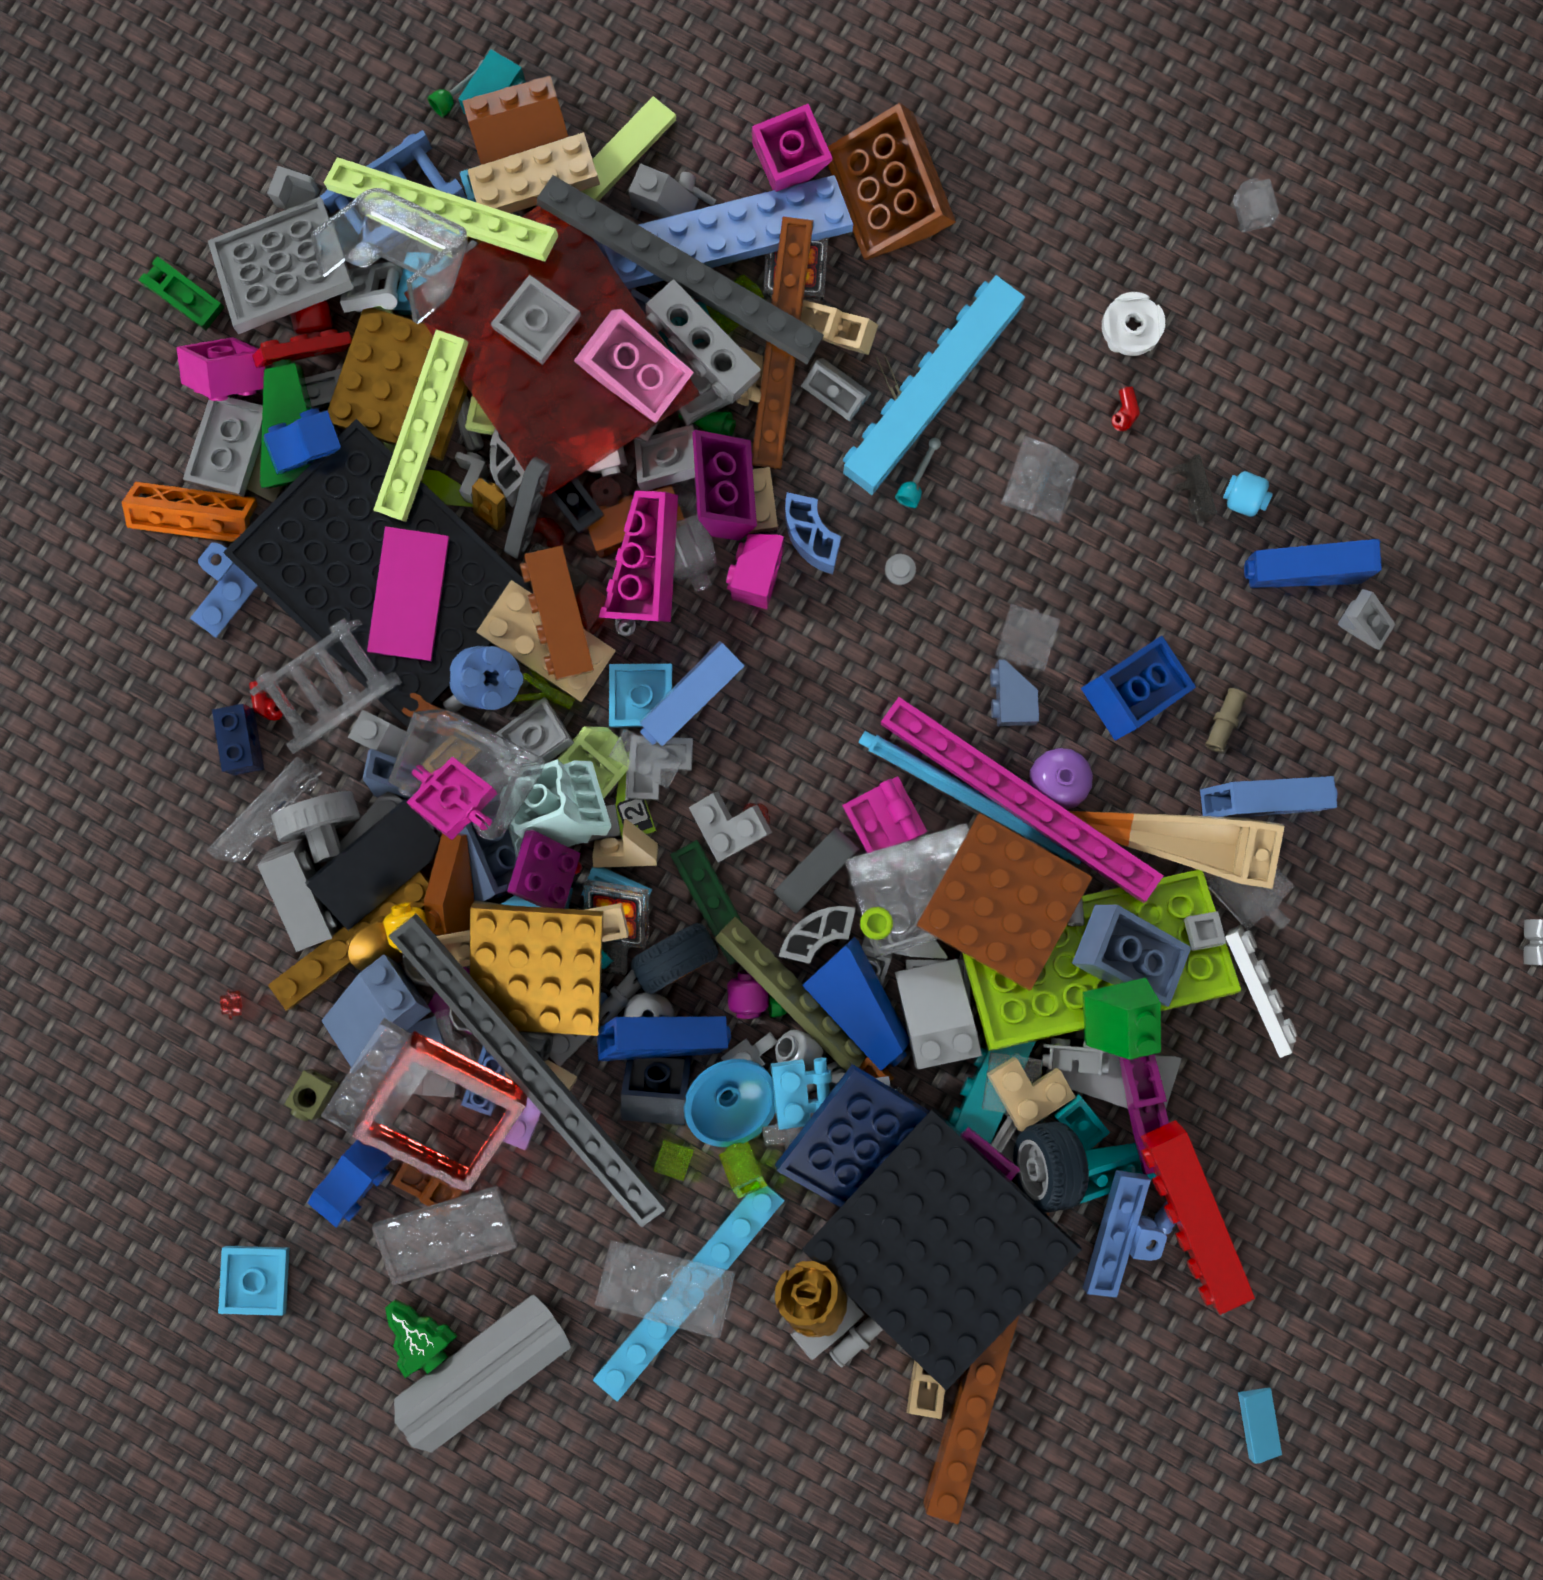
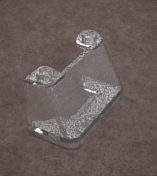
M443 709L414 711L388 782L399 787L398 791L401 794L412 797L422 784L420 780L412 775L414 768L419 772L416 768L417 765H422L427 771L432 773L441 768L451 757H454L491 785L497 792V795L481 811L492 820L490 827L486 825L488 829L481 830L480 827L473 823L479 836L494 840L505 834L541 776L546 761L540 756L457 713Z

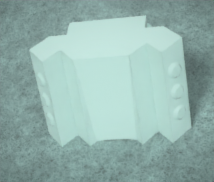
M556 759L509 778L508 787L504 788L500 795V802L516 857H518L524 834L527 830H534L560 844L570 847L575 844L588 843L592 835L606 836L611 828L592 761L574 760L563 765Z

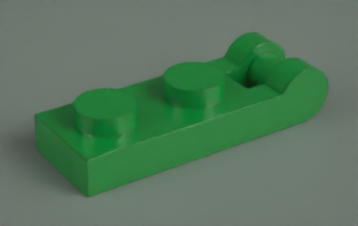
M157 256L151 263L153 267L147 274L143 273L138 281L207 331L225 307ZM163 274L166 275L165 279L159 284V279Z

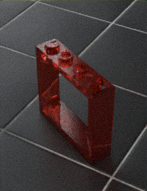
M413 1031L357 1118L352 1137L358 1139L366 1146H373L387 1153L394 1160L403 1161L415 1167L425 1175H431L444 1181L451 1188L460 1189L468 1193L525 1109L527 1096L510 1079ZM411 1061L507 1109L469 1168L374 1121Z

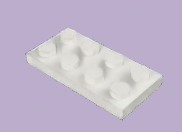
M1242 925L1234 927L1228 931L1225 938L1279 1057L1289 1055L1293 1052L1294 1043L1296 1042L1295 1037H1297L1294 1025L1290 1018L1284 1020L1281 1013L1283 1012L1282 1007H1284L1283 1001L1277 989H1270L1268 978L1271 976L1264 960L1258 961L1254 952L1257 944L1251 931H1244Z

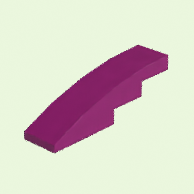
M1155 1054L1129 1060L1119 1056L1127 1106L1143 1174L1155 1173L1153 1167L1148 1168L1140 1150L1145 1147L1140 1136L1169 1123L1164 1102H1167L1156 1057Z

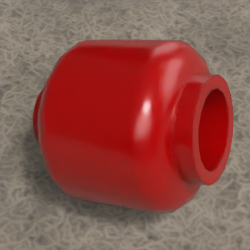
M327 300L290 314L293 330L297 335L308 334L309 338L320 337L319 333L330 330L333 327Z

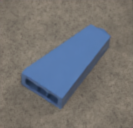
M719 641L640 721V724L644 727L640 733L652 745L658 742L663 746L744 667L743 663Z
M1334 776L1240 781L1200 789L1203 816L1254 817L1337 808L1336 799L1338 793L1335 787Z

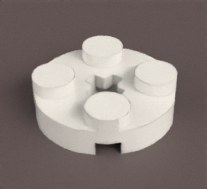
M1128 292L1117 297L1109 305L1102 319V333L1108 342L1110 350L1129 356L1141 355L1151 351L1156 346L1165 329V315L1159 304L1156 306L1153 301L1149 300L1150 297L1140 292ZM1130 317L1135 318V322L1141 323V327H1137L1136 331L1130 330L1126 326Z

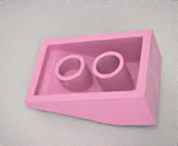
M622 309L611 310L574 360L575 363L599 383L654 423L659 420L694 373Z

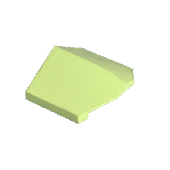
M584 726L573 739L574 744L564 750L557 759L563 765L574 760L592 761L602 796L605 798L628 770L629 760L627 759L621 739L609 728Z

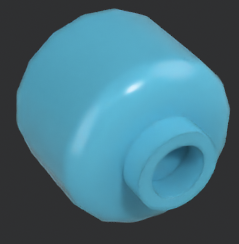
M1243 471L1238 476H1232L1223 498L1227 499V507L1230 510L1248 517H1254L1259 509L1266 511L1273 493L1267 492L1269 488V481L1267 479Z

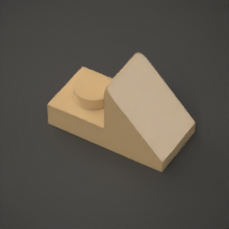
M624 819L623 839L605 838L595 840L593 868L657 866L658 843L627 819Z

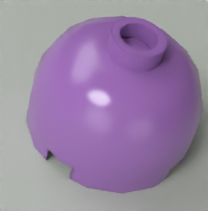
M1056 748L1046 751L1035 760L1029 771L1030 786L1068 810L1077 807L1087 798L1092 788L1093 774L1090 764L1081 754L1072 749Z

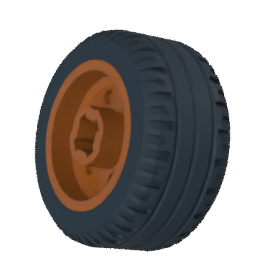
M695 923L662 940L632 959L631 968L646 993H656L717 958V947L703 924Z

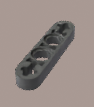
M534 457L529 462L523 474L504 548L506 554L517 560L524 556L530 545L551 468L549 463L537 457Z

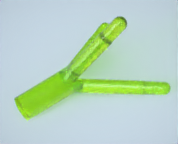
M528 668L535 678L524 673L523 679L542 692L516 695L512 701L538 700L545 697L570 710L575 698L552 688L542 676Z

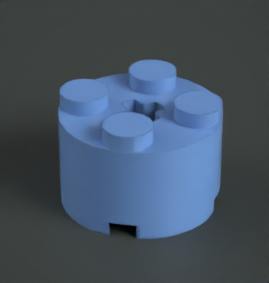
M495 646L466 648L454 658L450 666L451 682L449 683L453 695L459 702L472 708L485 710L503 708L513 701L520 686L523 684V675L516 659L508 651Z

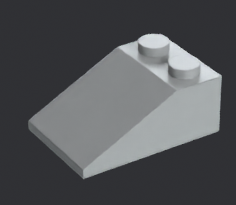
M957 959L894 972L914 1065L917 1069L982 1056Z

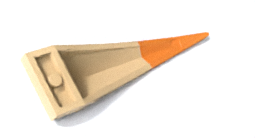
M1069 811L1117 844L1168 859L1239 884L1273 889L1285 827L1283 824L1243 817Z

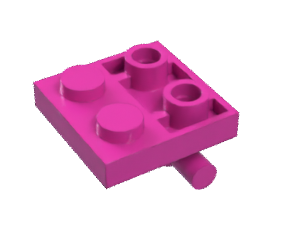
M898 776L879 784L880 786L842 805L871 862L928 832Z

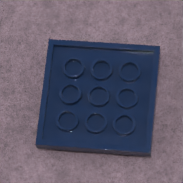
M852 1064L775 1163L776 1169L781 1174L841 1207L930 1111Z

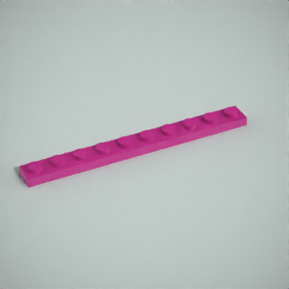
M897 698L881 720L883 727L1142 903L1147 901L1164 875L902 698Z

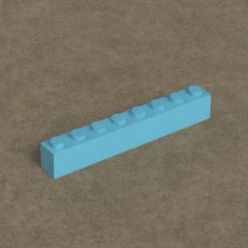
M995 275L990 283L986 281L982 283L974 295L977 298L971 307L966 304L956 317L958 323L952 330L947 328L937 341L939 347L933 354L930 351L927 352L918 365L921 368L915 377L909 375L899 389L902 392L896 401L891 398L886 403L880 413L883 415L877 424L872 422L862 435L864 441L858 448L853 446L843 458V462H845L843 474L869 494L873 495L1022 308L1025 296L997 275Z

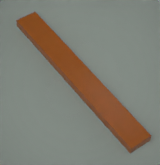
M783 216L771 304L801 321L813 220ZM766 341L760 388L761 399L758 404L753 442L752 466L781 470L796 358Z

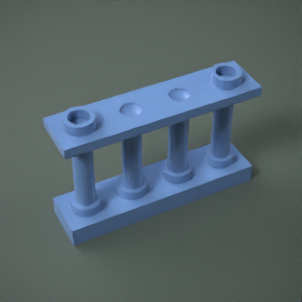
M423 130L417 134L407 136L400 145L366 166L406 179L400 169L416 160L435 189L467 199L459 182L456 179L450 183L445 182L427 156L426 152L431 150L432 147ZM328 189L320 195L330 213L340 209L358 236L359 240L353 246L366 266H369L432 225L402 214L394 215L390 210L373 205L385 223L374 232H369L349 203L354 198Z

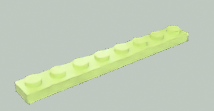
M338 157L323 182L330 191L546 262L559 236L556 228Z

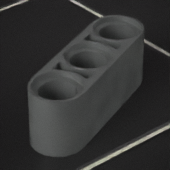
M836 827L773 893L797 914L848 862L859 848Z

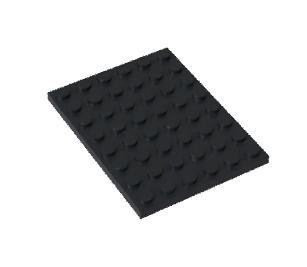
M355 419L338 436L341 448L327 457L316 459L223 553L407 728H410L422 716L421 714L416 717H409L402 712L403 707L414 711L419 706L418 701L411 698L410 694H419L425 701L433 704L450 687V666L454 658L466 648L490 646L492 644L477 634L476 631L511 580L532 594L533 590L527 582L524 583L523 578L422 481H420L407 522L374 511L393 453L363 424ZM385 526L450 537L432 662L367 652Z

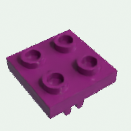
M534 830L525 831L507 892L543 908L565 909L581 853Z

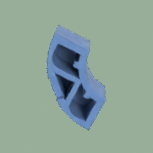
M787 492L785 520L788 535L793 546L809 564L821 571L833 574L841 536L829 531L821 522L817 512L818 499Z

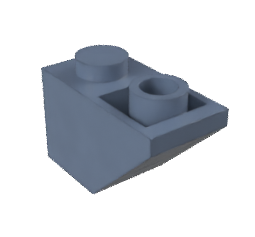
M1005 659L998 660L995 668L990 670L991 687H996V699L991 701L992 718H997V726L1036 725L1039 722L1038 690Z

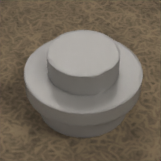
M905 554L891 556L885 565L887 579L896 585L909 583L916 573V565L913 559Z

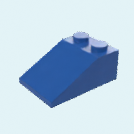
M1160 636L1083 686L1081 690L1116 741L1139 728L1195 689L1196 686L1164 637Z

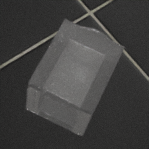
M1255 178L1247 180L1240 185L1233 197L1242 233L1271 226L1279 215L1270 179L1259 181V179Z

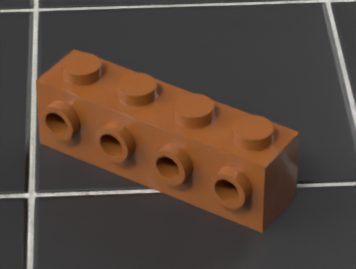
M562 545L524 554L525 563H521L520 568L524 583L530 581L533 594H529L528 599L532 614L538 612L541 625H537L536 630L540 645L546 643L549 656L544 657L548 675L554 674L555 680L558 681L593 672L594 668Z

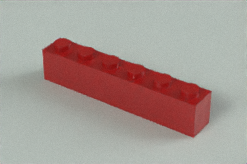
M1174 1120L1140 1136L1145 1147L1140 1150L1148 1168L1153 1167L1156 1177L1152 1178L1159 1195L1161 1197L1165 1195L1168 1202L1164 1206L1165 1212L1171 1223H1176L1179 1232L1175 1233L1182 1250L1184 1252L1188 1251L1191 1259L1187 1260V1264L1194 1278H1199L1202 1286L1198 1287V1291L1206 1306L1212 1304L1216 1311L1222 1315L1254 1300L1255 1296L1186 1130Z

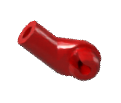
M265 681L250 682L249 688L255 713L268 720H279L284 714L283 704L267 697Z

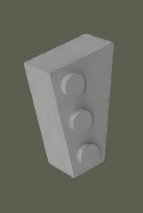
M305 839L291 841L268 850L257 866L296 952L332 939L338 926L337 918L305 884L316 873Z

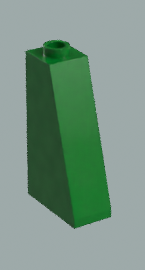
M291 359L275 361L272 363L273 368L264 369L260 484L261 488L264 489L291 485L311 465L308 464L277 475L264 442V434L269 433V427L281 423H286L288 426L301 418L300 413L312 409L302 366L292 363Z

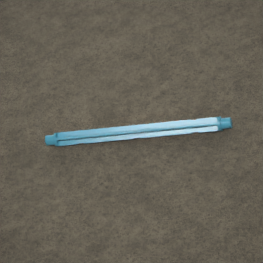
M864 731L858 743L869 748L868 751L1021 834L1066 861L1069 859L1078 865L1081 863L1075 856L976 789L883 739L879 735L874 736Z

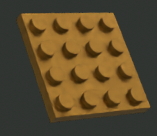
M376 308L363 309L328 407V413L333 426L345 430L357 419L379 441L396 446L437 329L469 342L429 457L443 461L483 346L482 343Z
M472 903L470 907V976L518 1031L598 1036L600 1028L603 911Z

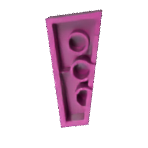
M635 491L624 528L625 536L621 548H618L615 558L617 560L612 579H609L606 589L608 594L604 607H601L600 618L671 622L678 495L668 492Z

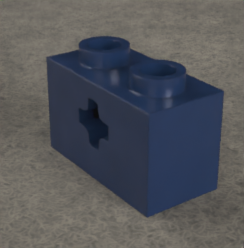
M245 704L212 709L222 772L238 775L264 770L253 708Z

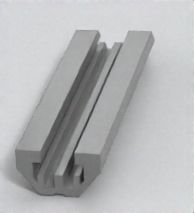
M534 1294L529 1296L445 1359L430 1373L425 1374L402 1391L394 1399L395 1424L405 1434L406 1440L411 1447L433 1452L569 1350L571 1345L564 1330L555 1320L549 1309Z

